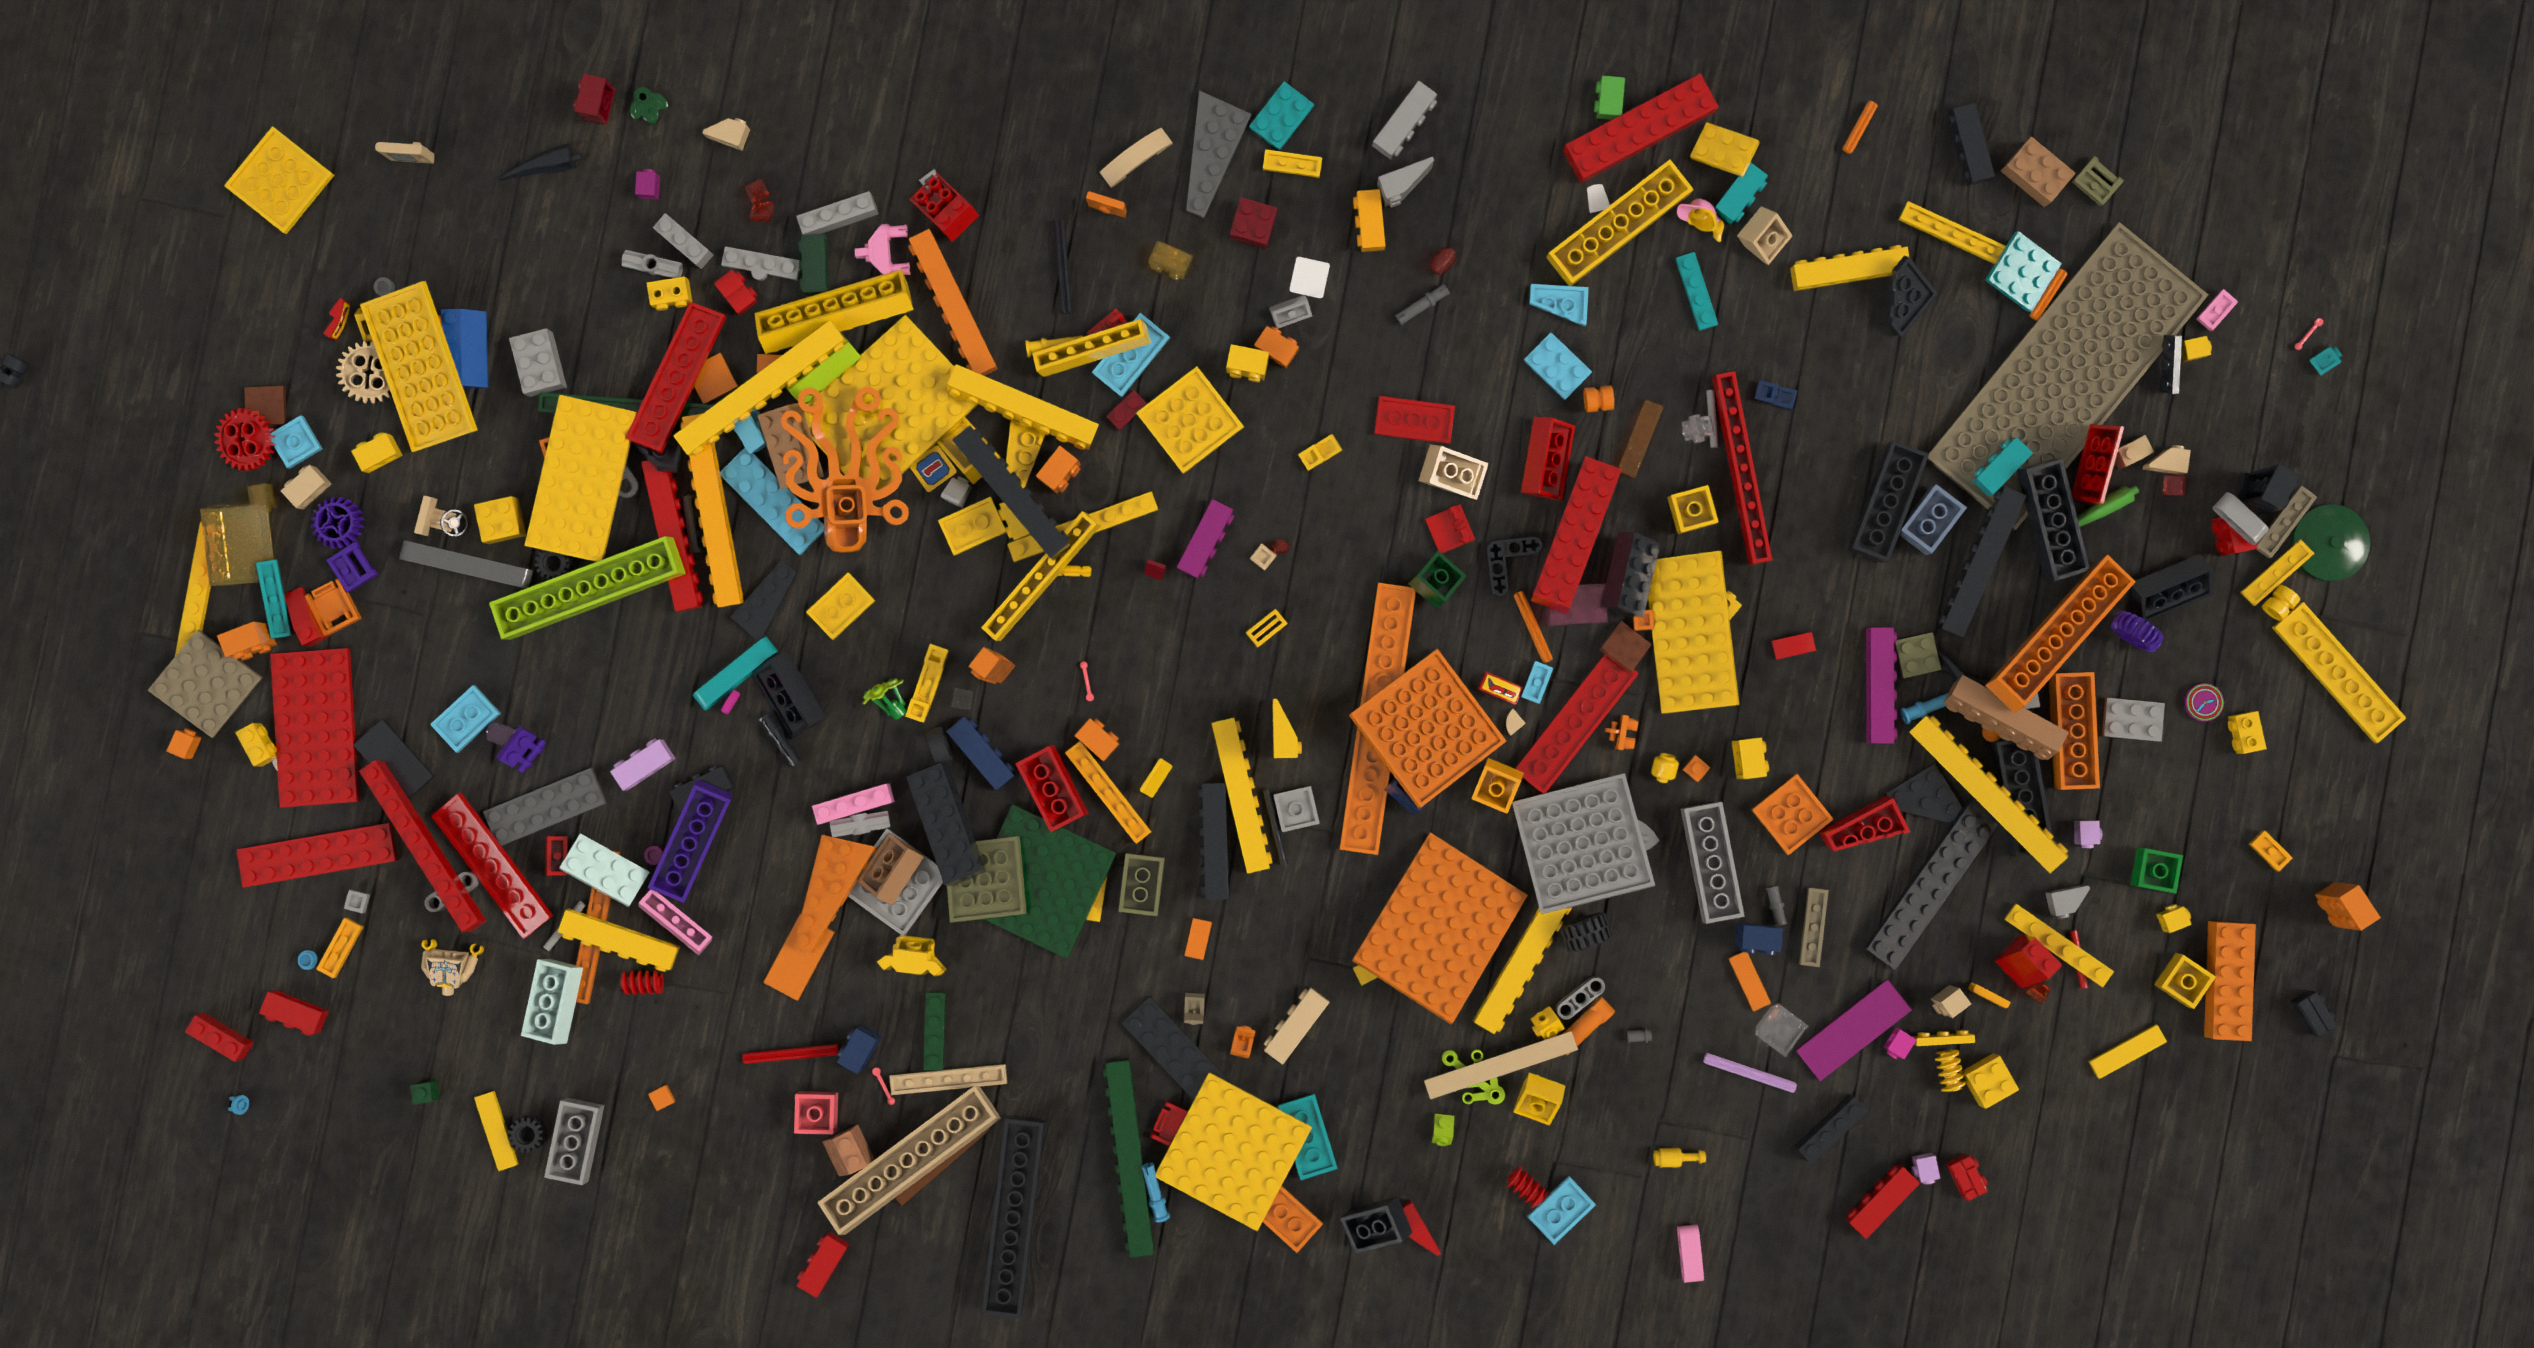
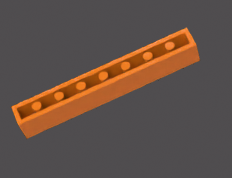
M928 229L909 238L911 244L908 247L912 255H917L919 262L916 264L921 273L925 272L927 276L925 282L929 290L933 289L936 294L933 299L937 307H942L944 313L941 315L945 323H950L953 329L950 331L954 342L958 340L961 346L958 350L962 358H967L969 362L966 365L967 369L983 376L997 370L998 368L932 232Z
M985 647L981 649L969 665L973 669L971 673L975 677L994 684L996 682L1002 684L1016 666L1000 653Z

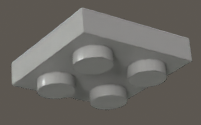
M1311 786L1274 794L1282 832L1320 824Z

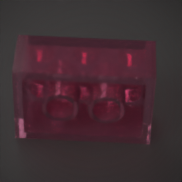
M1605 584L1578 585L1568 614L1546 607L1547 627L1607 623V608L1601 606Z

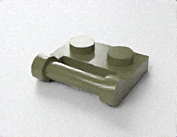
M2093 156L2072 183L2099 206H2103L2124 180L2121 177H2116L2098 161L2099 159L2096 156ZM2091 169H2096L2101 175H2103L2107 180H2109L2112 183V185H2108Z

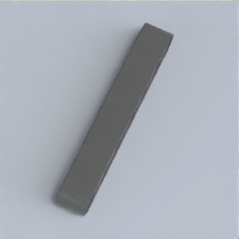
M405 540L403 541L399 557L401 560L526 589L530 586L533 570Z

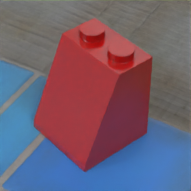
M2020 934L1994 960L2021 989L2049 979L2062 966L2036 937Z

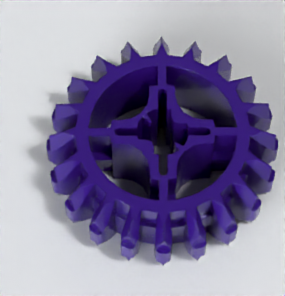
M331 497V500H324V505L317 504L319 511L313 510L316 517H311L310 519L315 521V524L310 526L316 530L312 534L318 536L317 540L319 542L323 541L324 546L330 545L334 549L337 546L341 549L344 548V545L349 546L351 541H357L356 535H362L359 532V528H365L364 525L360 524V522L365 520L363 517H359L362 511L356 510L358 505L352 504V501L349 499ZM342 507L348 514L340 515L339 512H336L335 508ZM335 530L340 537L332 538L327 531Z
M2119 612L2111 624L2113 632L2117 633L2123 640L2144 651L2155 652L2162 644L2164 638L2162 632L2154 627L2153 624L2130 612Z

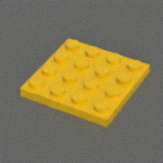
M272 126L224 186L280 231L287 234L333 178L334 174Z
M1197 366L1137 412L1139 418L1183 474L1244 428Z

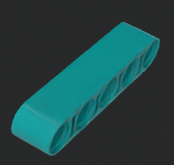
M767 637L762 638L693 694V697L705 711L708 710L769 659L773 658L778 653V650Z

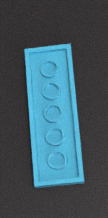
M746 448L720 472V475L799 555H802L824 533V524L818 518H811L809 524L801 529H795L788 525L785 520L787 508L796 503H803L788 488L780 489L777 477L754 453L749 454ZM798 510L792 513V519L795 522L803 520L804 514Z

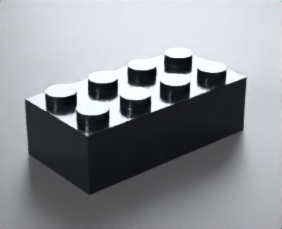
M2280 464L2250 472L2236 498L2256 516L2283 510L2290 502L2289 496L2299 484L2297 480L2300 474Z
M1618 532L1601 603L1602 607L1628 617H1644L1661 543L1635 532Z

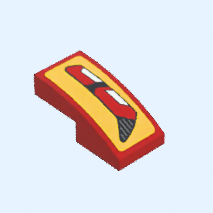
M340 298L329 312L334 319L323 333L335 341L346 325L350 311L349 302Z
M1488 672L1484 673L1478 690L1513 705L1517 704L1523 689L1519 685Z

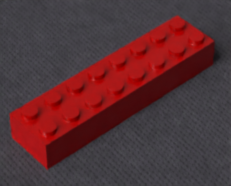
M1700 73L1566 144L1563 152L1580 183H1583L1712 115L1719 106Z
M1585 456L1531 601L1568 614L1622 469Z

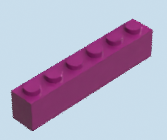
M1866 628V743L1892 744L1897 739V729L1894 728V720L1897 719V710L1894 709V701L1897 700V691L1894 690V682L1897 680V672L1894 670V663L1897 661V653L1894 651L1897 634L1894 632V628Z

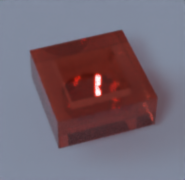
M761 178L745 186V190L753 204L770 196Z
M754 202L749 216L751 221L770 222L774 210L773 203Z
M2164 476L2163 495L2185 496V476Z
M2039 982L2028 986L2026 993L2042 1004L2046 1001L2050 988L2044 983Z

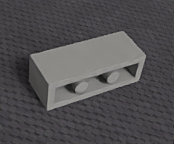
M666 213L653 227L700 269L713 257V254Z

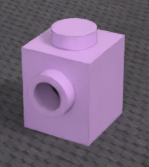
M2074 821L2075 844H2080L2082 848H2094V844H2100L2103 834L2099 821Z
M1926 1153L1912 1156L1913 1166L1911 1171L1916 1180L1921 1183L1923 1182V1184L1935 1183L1936 1179H1940L1935 1155Z

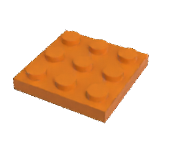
M1798 774L1792 776L1751 809L1787 855L1791 854L1833 820L1832 816Z

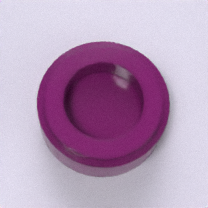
M659 846L648 847L644 852L645 861L650 865H657L664 850Z

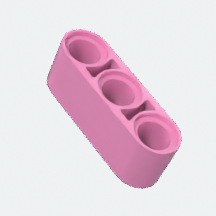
M1698 1225L1677 1226L1683 1282L1704 1281Z

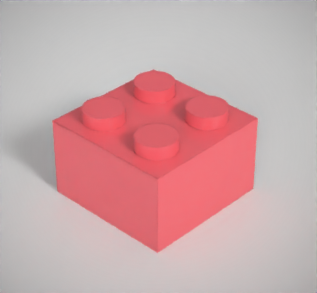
M799 1091L795 1094L794 1133L834 1134L837 1131L838 1092Z

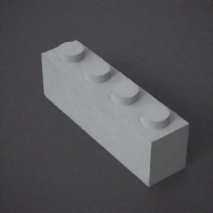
M1418 81L1375 138L1372 146L1390 160L1394 155L1397 157L1403 149L1401 145L1404 141H1409L1415 132L1412 130L1415 126H1420L1425 120L1424 114L1427 110L1432 111L1437 104V94Z
M868 191L798 215L797 219L802 234L807 239L878 215L879 213L874 198Z

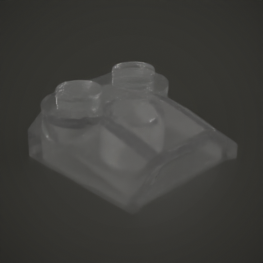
M1776 1004L1769 1008L1758 1023L1755 1035L1787 1057L1789 1051L1809 1026L1783 1006Z

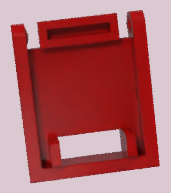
M1166 1101L1164 1105L1171 1109L1162 1108L1153 1130L1160 1134L1151 1133L1150 1137L1170 1146L1188 1110Z

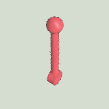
M2321 318L2316 319L2314 326L2299 343L2295 344L2294 348L2296 350L2302 349V344L2318 326L2323 324Z
M1081 662L1080 667L1083 669L1087 689L1086 699L1092 701L1094 696L1090 690L1086 669L1087 663Z
M874 1068L872 1072L877 1076L888 1098V1104L893 1105L895 1099L891 1097L880 1075L881 1070Z

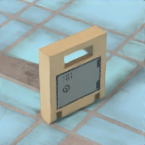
M378 142L375 145L376 151L391 161L434 164V153L421 145L420 142H413V144Z

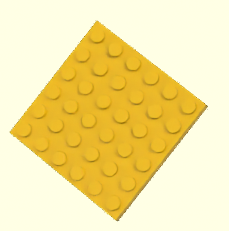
M1209 1072L1157 1169L1155 1177L1258 1231L1312 1126Z

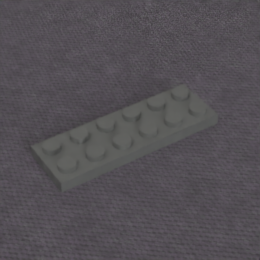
M589 768L483 812L491 833L499 844L503 846L607 803L593 768Z

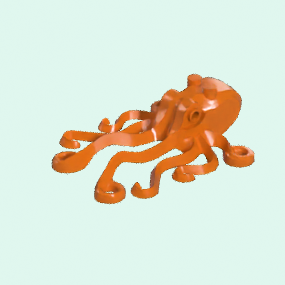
M870 386L863 387L858 391L846 418L845 427L851 442V461L849 470L844 476L839 470L836 449L821 429L824 405L823 398L816 389L807 388L802 390L798 396V405L802 411L813 415L811 422L812 432L828 457L829 477L826 480L820 479L817 475L819 456L815 444L787 423L789 417H794L796 422L800 423L802 421L801 415L791 410L786 411L781 417L782 427L799 440L808 450L807 476L814 492L802 489L794 482V475L803 463L802 455L796 450H789L783 456L784 464L789 463L790 456H795L797 459L786 472V485L798 497L819 503V507L813 510L801 503L793 504L787 508L785 520L792 528L801 529L809 524L811 518L824 517L825 542L834 552H855L862 548L866 543V518L868 515L883 516L891 525L902 524L909 515L908 507L900 500H891L883 507L873 505L874 500L887 497L898 489L902 482L901 469L888 457L890 453H895L897 460L901 461L902 454L899 449L888 447L884 450L882 459L892 470L894 479L884 488L876 490L880 479V465L876 455V448L883 438L897 426L899 416L895 410L885 408L878 413L880 421L887 414L891 415L893 420L870 440L866 453L871 472L868 478H861L859 476L861 446L854 429V419L858 410L865 412L876 410L881 400L878 391ZM871 394L874 397V402L871 405L864 403L862 400L863 395ZM811 395L816 398V404L814 406H807L804 403V398ZM897 507L901 509V517L897 519L892 517L890 514L891 508ZM799 510L804 514V518L800 522H795L792 519V513Z

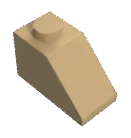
M728 118L704 129L703 134L708 139L742 151L750 129L745 121L735 118V120Z
M2146 435L2118 448L2115 459L2118 469L2137 462L2154 452Z
M2172 445L2171 448L2164 450L2143 466V470L2176 475L2188 473L2191 450H2185L2184 446Z

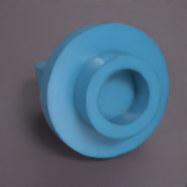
M246 1096L229 1097V1100H233L231 1107H228L229 1111L237 1115H242L247 1111L249 1099Z

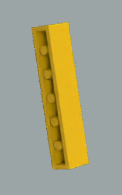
M1901 245L1889 247L1890 250L1883 251L1882 248L1871 250V253L1865 254L1863 251L1852 253V256L1847 257L1844 254L1833 256V259L1826 260V257L1814 259V262L1807 263V260L1797 261L1790 268L1793 289L1797 291L1891 276L1893 268L1902 257H1909L1908 247L1901 248Z
M1141 319L1032 354L1036 371L1043 377L1151 344L1147 325Z
M570 908L565 910L558 929V933H561L563 938L569 940L576 938L581 940V944L600 946L599 950L608 953L614 951L618 953L619 957L625 959L632 957L637 959L636 962L639 964L648 965L650 963L655 965V969L664 972L672 969L680 948L678 945Z

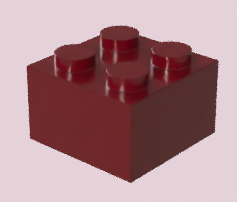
M583 74L582 79L578 82L579 94L578 98L576 97L574 100V111L585 121L607 126L616 89L605 78Z
M1241 197L1231 228L1230 239L1267 249L1278 208Z

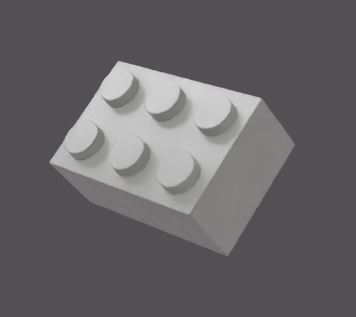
M546 328L509 338L523 394L532 397L540 393L567 388L552 331Z

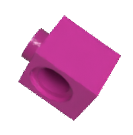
M1895 1027L1883 1047L1888 1050L1887 1054L1897 1060L1898 1057L1905 1059L1916 1039Z

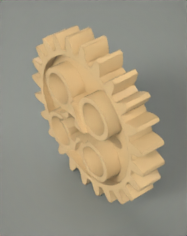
M363 341V347L355 343L356 349L353 350L351 347H348L349 354L342 352L346 358L338 359L342 366H336V369L341 371L336 376L342 378L338 382L339 385H346L342 390L344 392L350 390L348 394L350 398L356 395L355 400L358 402L363 398L365 404H367L368 399L375 404L376 398L383 402L382 396L384 395L390 398L388 393L390 388L383 369H376L375 366L379 357L373 341L370 346ZM373 356L371 370L374 374H370L369 389H365L368 376L364 372L369 370V357ZM364 357L365 364L363 366H356L355 361L357 358ZM362 376L363 382L360 385H354V377ZM382 379V387L374 388V380Z

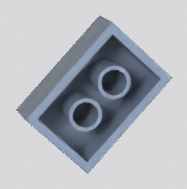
M1937 484L1930 486L1904 520L1899 535L1925 555L1932 554L1967 507Z

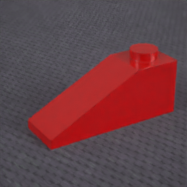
M301 586L284 596L293 628L301 645L313 646L328 637L323 635L304 595H306V592Z
M1409 1200L1402 1204L1413 1232L1408 1237L1435 1255H1440L1439 1248L1412 1201Z

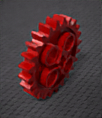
M238 408L237 410H231V413L224 414L226 419H220L222 426H216L220 432L214 434L219 437V440H216L215 443L220 444V447L216 450L223 452L220 458H227L225 463L231 464V468H238V470L250 471L259 469L261 465H266L264 460L271 459L268 453H274L270 447L276 446L275 443L271 442V439H274L276 436L270 434L274 430V428H268L270 421H264L265 415H259V411H252L251 408Z

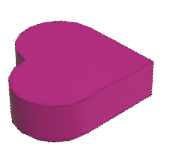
M733 690L721 712L726 715L730 713L740 697L739 692Z

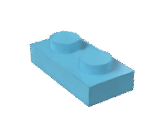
M1535 661L1521 697L1540 704L1553 668Z

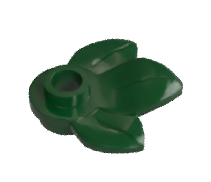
M640 87L634 92V101L630 105V114L634 120L642 116L647 122L656 124L659 115L658 110L668 109L669 106L661 94L652 93L648 88ZM641 93L646 94V100L642 101L640 99Z

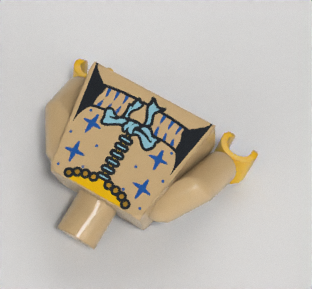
M433 939L431 940L430 947H428V940H424L422 947L425 949V952H423L421 968L427 978L430 979L432 986L442 987V995H453L454 988H459L474 972L478 961L477 955L482 954L484 951L482 945L480 950L475 952L476 944H472L470 946L472 954L469 956L468 952L435 949L437 942Z

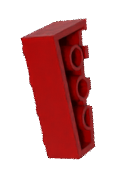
M1887 795L1819 831L1826 847L1832 851L1910 832L1894 798Z

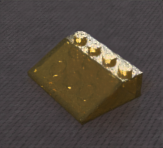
M267 504L220 505L200 509L209 585L219 586L260 582L256 563L274 560Z

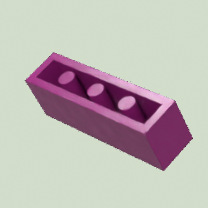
M1212 499L1177 569L1196 579L1199 576H1204L1208 568L1206 566L1208 559L1212 560L1217 551L1214 548L1216 543L1222 542L1226 534L1223 531L1226 524L1230 526L1234 519V515H1232L1233 509Z

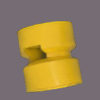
M2279 585L2273 592V597L2267 599L2262 608L2272 618L2283 621L2288 616L2289 609H2294L2300 602V597L2290 588Z

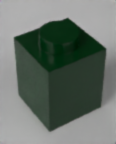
M437 1080L410 1085L413 1105L440 1099Z

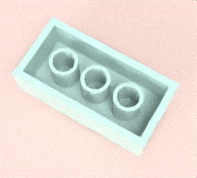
M582 834L578 835L559 867L565 873L627 907L630 906L649 874V871Z
M537 959L521 1036L554 1045L567 1043L583 967L553 959Z

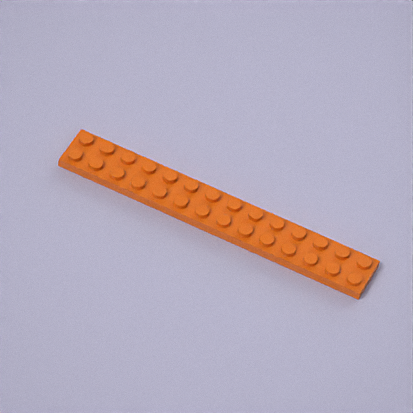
M1378 583L1360 706L1404 674L1416 590L1411 587ZM1358 727L1340 850L1378 855L1387 792L1384 789L1388 786L1390 770Z

